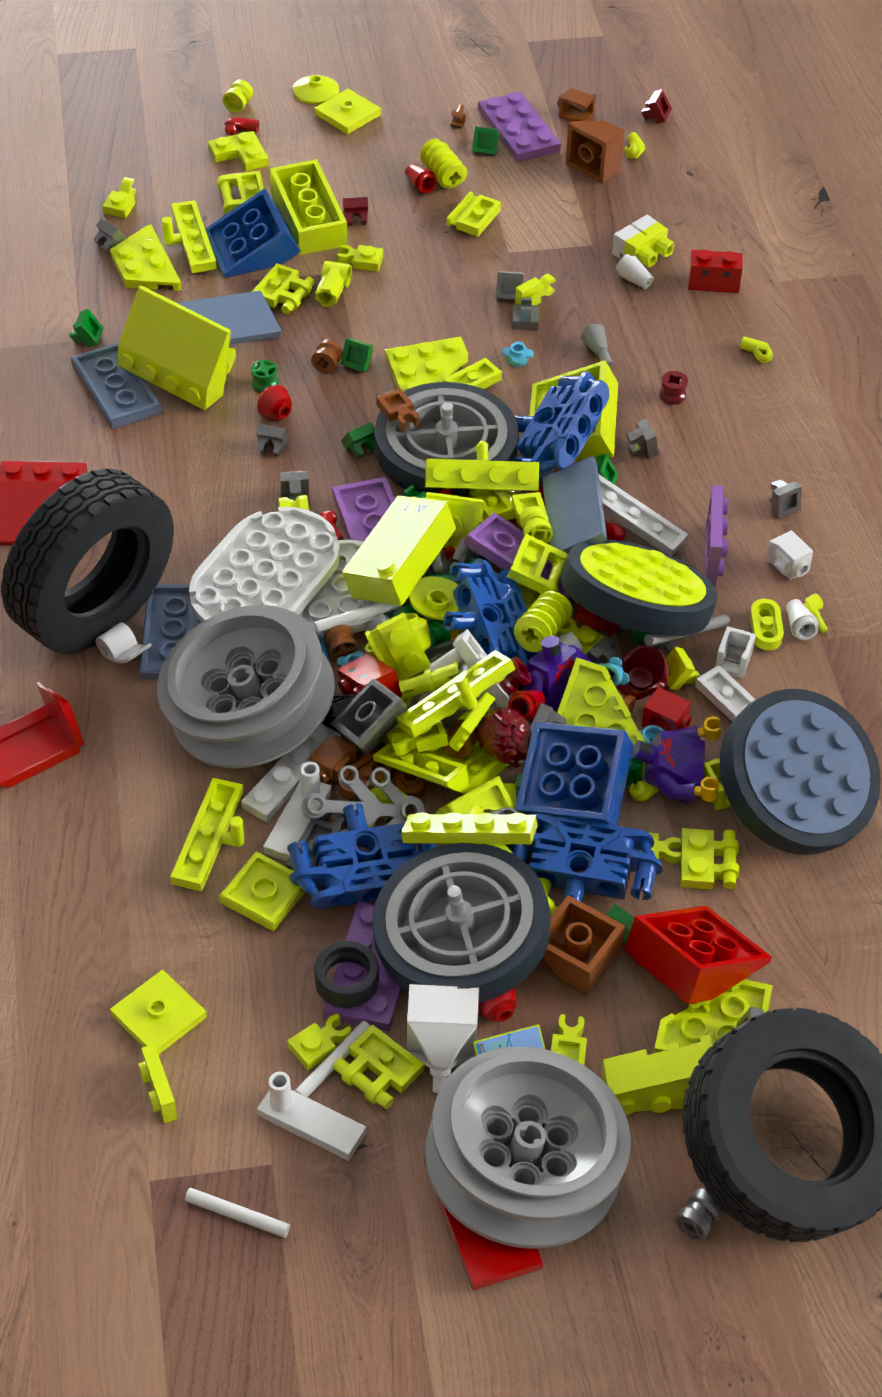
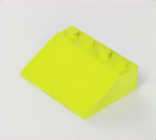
M141 285L138 287L119 341L117 366L206 410L219 400L224 393L231 330Z
M605 360L532 384L529 416H534L551 386L558 388V380L561 379V376H580L583 372L587 371L593 375L596 381L602 380L608 385V402L573 464L591 456L596 459V456L607 454L609 458L614 457L618 381Z

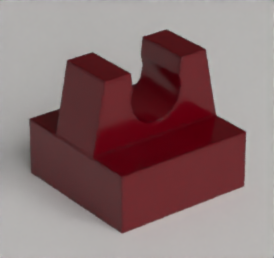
M663 89L654 91L650 100L645 103L647 108L642 109L641 113L644 119L654 118L657 124L666 121L672 108Z
M368 197L343 198L342 213L346 219L347 226H352V217L354 216L360 217L361 225L367 224Z

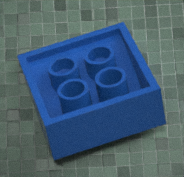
M265 188L205 228L212 251L226 278L271 268L276 263L282 265L301 252L280 207Z
M534 722L515 810L527 815L544 813L617 825L634 746L626 731Z

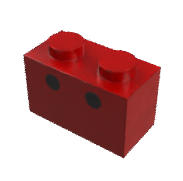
M705 249L691 250L688 290L739 293L743 270V253L709 251Z
M368 653L337 669L340 677L338 686L342 693L359 694L371 679L374 678L398 697L403 695L395 669Z

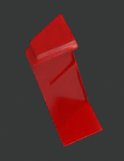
M40 683L37 686L44 706L0 727V788L5 786V788L9 789L79 754L80 747L85 745L69 701L51 688L47 689Z

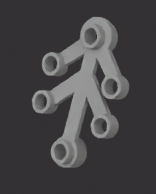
M347 765L339 771L338 779L342 785L348 786L362 802L326 800L320 793H311L301 803L303 815L310 820L320 819L325 813L344 814L343 808L345 806L353 804L354 810H356V803H361L364 807L368 827L379 817H393L387 825L405 823L408 817L405 813L406 806L413 807L415 814L425 813L423 803L414 796H404L390 781L389 772L382 767L376 768L371 772L369 781L372 786L380 788L393 804L381 803L359 779L358 770L351 765ZM348 770L353 773L354 778L352 781L345 780L343 776L344 771ZM375 773H382L384 775V783H378L375 780ZM312 800L320 802L321 809L319 811L311 808L310 803ZM343 829L340 832H346L349 829Z

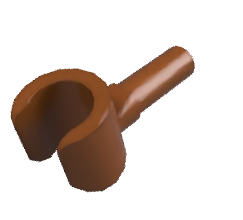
M462 104L458 106L457 111L453 110L451 112L453 119L450 125L460 128L464 126L466 114L462 113L464 109Z

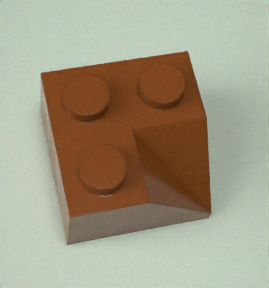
M571 121L568 123L565 164L602 184L621 171L625 130L607 121Z
M567 895L551 916L550 937L542 958L560 980L588 995L622 949L625 925Z

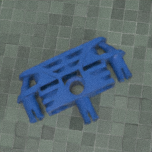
M587 371L583 372L580 376H561V379L558 380V388L556 386L549 388L534 416L517 415L515 417L518 431L523 433L517 443V448L523 457H514L513 460L515 462H539V480L547 476L553 468L557 467L559 470H563V468L573 464L608 402V385L602 380L596 381L593 375Z
M477 558L471 564L452 563L449 569V575L452 576L451 580L461 581L453 591L459 612L447 611L445 613L443 625H451L445 626V629L447 631L468 629L487 656L496 650L510 659L515 656L518 657L527 667L528 661L539 652L525 650L515 638L514 626L528 609L516 581L507 577L509 571L504 569L500 573H496L490 564L481 558Z
M356 803V810H354L353 804H349L343 808L349 831L319 835L314 839L312 853L315 855L314 861L318 867L312 866L308 842L300 841V848L297 841L288 845L287 849L294 871L290 874L289 880L292 884L301 887L306 893L310 894L312 897L309 901L310 905L317 909L357 904L358 901L372 902L377 900L381 889L395 871L415 856L436 848L437 843H417L419 850L417 852L414 843H403L401 832L405 823L368 828L363 804ZM359 846L365 847V848H367L370 852L360 851V850L358 849V847H359ZM325 886L326 889L321 892L317 889V887Z
M532 813L530 815H536L537 833L534 835L532 844H506L511 852L525 863L528 854H532L529 866L536 873L537 877L549 880L553 888L565 889L562 902L567 895L582 902L584 893L624 900L631 872H636L630 894L634 898L640 899L642 890L644 892L642 900H649L652 895L655 875L663 872L661 862L655 857L654 851L651 850L655 843L653 836L643 830L622 827L620 825L560 815ZM579 869L585 870L581 873L574 872Z

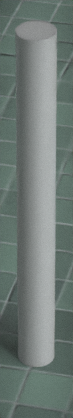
M725 614L713 617L707 627L698 633L728 626L730 618ZM647 634L644 641L647 646H653L691 635L664 636Z

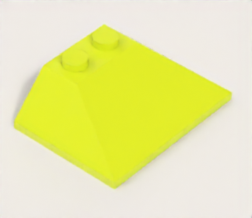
M468 709L457 720H465L472 709ZM478 740L473 745V751L470 756L465 759H456L449 756L443 747L432 752L424 751L418 753L417 749H413L405 755L396 756L391 742L373 755V759L376 762L463 795L491 780L509 765L500 762L496 757H491L484 749H481Z

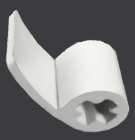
M120 622L96 638V645L101 654L106 659L115 663H127L152 646L151 642L145 645L137 644L133 632L123 622Z

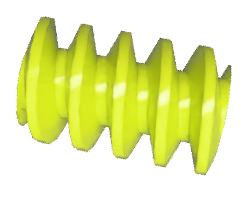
M435 138L426 142L421 148L420 159L428 170L434 172L437 181L442 187L447 189L455 188L465 181L468 172L467 168L446 143Z
M554 591L541 594L522 617L517 620L514 626V635L519 645L527 651L540 652L542 650L541 641L545 637L555 636L571 618L573 607L570 601L564 595Z

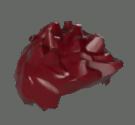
M643 645L634 648L624 655L621 660V666L624 672L629 675V682L626 685H617L616 689L624 696H634L636 700L643 699L649 695L652 696L658 687L663 689L668 683L670 676L669 665L663 653L659 649Z
M500 707L489 710L479 721L477 740L479 747L484 749L491 757H496L500 762L518 768L519 761H526L532 730L527 720L518 711Z

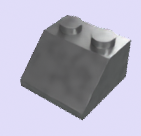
M372 678L331 724L352 745L367 756L379 746L387 733L398 725L396 717L404 713L408 708L400 697Z

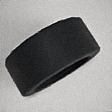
M347 940L335 942L324 948L316 958L314 967L317 993L325 1002L339 1008L358 1007L368 1002L376 993L379 983V965L376 955L369 947L359 942ZM352 962L364 967L367 976L363 982L356 986L342 987L331 983L327 979V971L338 963Z

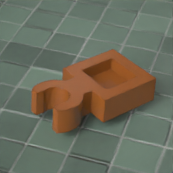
M401 388L376 397L377 407L389 421L397 419L398 428L401 431H406V422H412L416 427L419 426V415L414 411V404Z

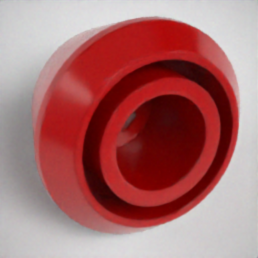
M273 385L262 391L257 401V411L262 417L279 421L288 417L291 413L292 400L284 386Z
M515 988L497 998L478 1003V1013L489 1021L504 1022L510 1019L517 1006Z

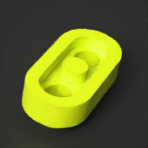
M770 599L756 600L752 604L750 611L751 631L756 634L754 644L763 650H775L782 644L784 635L780 607Z

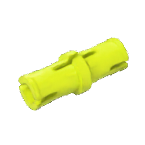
M454 662V664L433 671L429 668L424 670V674L399 681L401 693L404 692L403 698L407 700L428 691L431 693L435 692L438 688L462 673V670L458 669L460 668L459 663Z

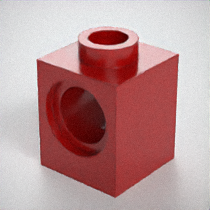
M658 687L644 706L641 726L645 728L655 725L664 731L688 728L692 720V716L689 715L691 702Z

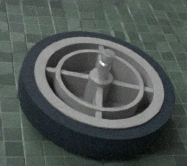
M434 382L418 385L403 391L412 401L414 411L419 415V426L417 427L412 422H406V431L403 432L398 428V420L389 421L382 411H380L375 424L374 448L379 466L400 487L407 489L410 485L415 486V491L421 493L424 491L426 493L439 494L444 489L425 488L426 459L477 460L474 448L481 441H485L488 444V461H514L513 458L517 457L518 424L510 408L494 394L464 383ZM452 489L451 495L468 497L470 491L476 489Z
M455 843L425 851L407 861L392 874L381 889L375 903L372 919L373 937L378 956L387 973L408 993L409 984L455 986L457 989L479 988L478 1003L509 992L534 971L548 945L551 917L548 899L541 881L522 859L504 849L487 844Z

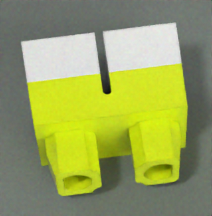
M645 215L614 234L612 254L619 259L626 254L636 256L643 265L650 268L657 262L658 253L664 257H668L673 253L674 242L667 238L668 229L649 215Z

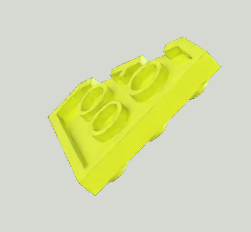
M455 337L385 349V359L397 389L401 388L402 391L422 384L444 382V378L454 374L460 367H464L468 362V352L462 338Z
M576 657L557 712L566 718V725L625 730L634 745L638 740L645 742L622 696L618 693L612 682L607 668Z
M744 979L713 1000L689 1004V1007L676 1015L671 1013L660 1020L654 1053L667 1051L668 1044L679 1042L680 1047L701 1043L700 1036L711 1034L712 1043H715L725 1034L736 1028V1023L750 1007L762 1009L764 1013L767 1012L773 985Z

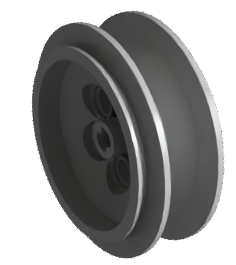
M270 605L234 608L217 614L194 627L170 651L162 665L157 682V697L160 708L166 719L173 726L175 735L182 747L195 759L205 764L234 769L268 763L284 756L301 745L316 731L326 717L335 690L333 670L327 657L322 652L321 644L313 627L295 612Z
M498 1048L467 1060L452 1072L443 1083L434 1104L432 1121L426 1137L425 1164L430 1183L439 1200L464 1226L478 1235L504 1245L519 1248H548L566 1244L582 1237L596 1227L606 1216L616 1198L620 1181L628 1165L631 1150V1134L627 1117L619 1100L607 1084L586 1066L567 1056L541 1048Z

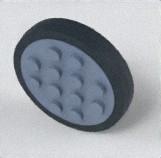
M804 689L777 690L747 705L732 721L725 733L720 751V775L725 794L741 822L765 843L789 853L802 855L818 854L847 843L862 831L872 818L879 800L881 783L880 768L875 750L858 721L845 708L832 699Z

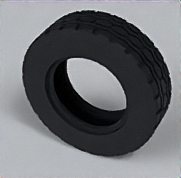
M117 469L94 470L67 482L58 488L56 492H53L34 511L22 527L9 551L1 580V598L7 615L20 628L51 651L74 653L95 646L97 637L120 622L126 624L140 610L157 586L168 563L173 545L174 524L169 507L160 497L139 481ZM112 532L106 550L95 567L78 584L66 591L70 577L83 556L100 539Z
M793 1008L775 1009L772 1013L767 1011L752 1017L713 1043V1046L707 1049L698 1061L699 1065L694 1067L688 1081L690 1086L685 1091L683 1102L685 1110L682 1114L683 1133L686 1137L684 1141L689 1159H692V1167L700 1183L703 1182L706 1192L714 1202L719 1204L722 1210L736 1222L743 1223L744 1227L759 1235L763 1233L768 1238L780 1241L789 1239L790 1242H809L811 1239L816 1241L865 1222L882 1209V1054L866 1036L864 1037L860 1034L859 1030L846 1022L839 1021V1018L824 1012L817 1013L816 1010L797 1008L795 1010ZM786 1069L807 1076L827 1093L836 1107L843 1132L842 1150L836 1167L824 1181H806L783 1172L768 1159L760 1148L751 1125L750 1102L753 1089L765 1071Z

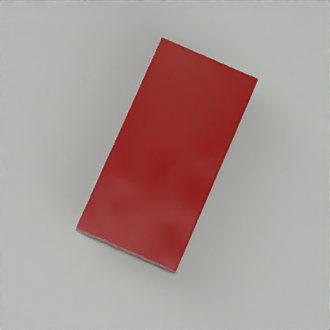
M438 1198L472 1290L542 1269L543 1262L537 1248L508 1246L478 1235L459 1222Z

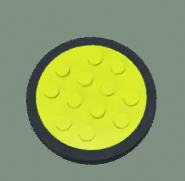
M606 540L599 544L581 542L571 548L563 567L561 581L569 596L588 611L620 625V628L628 631L626 628L664 636L692 635L707 627L715 610L717 592L706 576L676 557L643 545L618 540Z

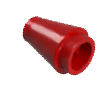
M410 164L406 168V177H408L419 193H430L435 189L437 179L434 172L415 164Z
M539 690L517 691L510 697L508 708L518 711L528 721L535 716L540 704L545 703V696Z

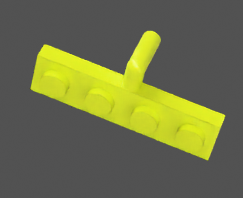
M196 201L171 204L172 215L178 234H173L172 218H162L164 243L166 245L182 243L191 273L217 269L216 259Z
M485 441L479 442L474 448L477 460L426 459L425 488L539 491V462L488 461V444Z
M495 650L396 717L400 728L413 737H417L428 732L434 724L443 718L453 715L462 705L468 709H475L477 707L476 698L484 690L495 683L503 681L506 675L515 670L512 660Z
M212 778L170 876L172 885L202 892L221 845L241 847L244 844L243 820L239 816L233 817L243 795V784Z
M473 805L468 815L459 813L427 814L424 812L409 814L401 834L403 843L532 844L537 829L536 815H524L522 813L492 815L490 813H483L481 806Z

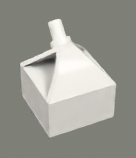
M409 984L407 1051L422 1061L424 1065L430 1067V1074L433 1075L432 1091L434 1093H439L443 1083L447 1080V1076L451 1074V1068L463 1064L476 1056L472 1042L477 1040L479 988L457 989L458 987Z

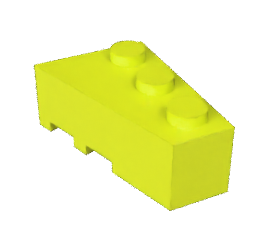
M711 1034L700 1036L701 1043L680 1047L679 1042L668 1044L667 1051L648 1055L647 1050L644 1049L603 1059L601 1079L613 1091L625 1115L638 1111L662 1113L669 1109L683 1108L685 1091L690 1086L688 1081L694 1067L699 1065L698 1061L707 1049L713 1046Z

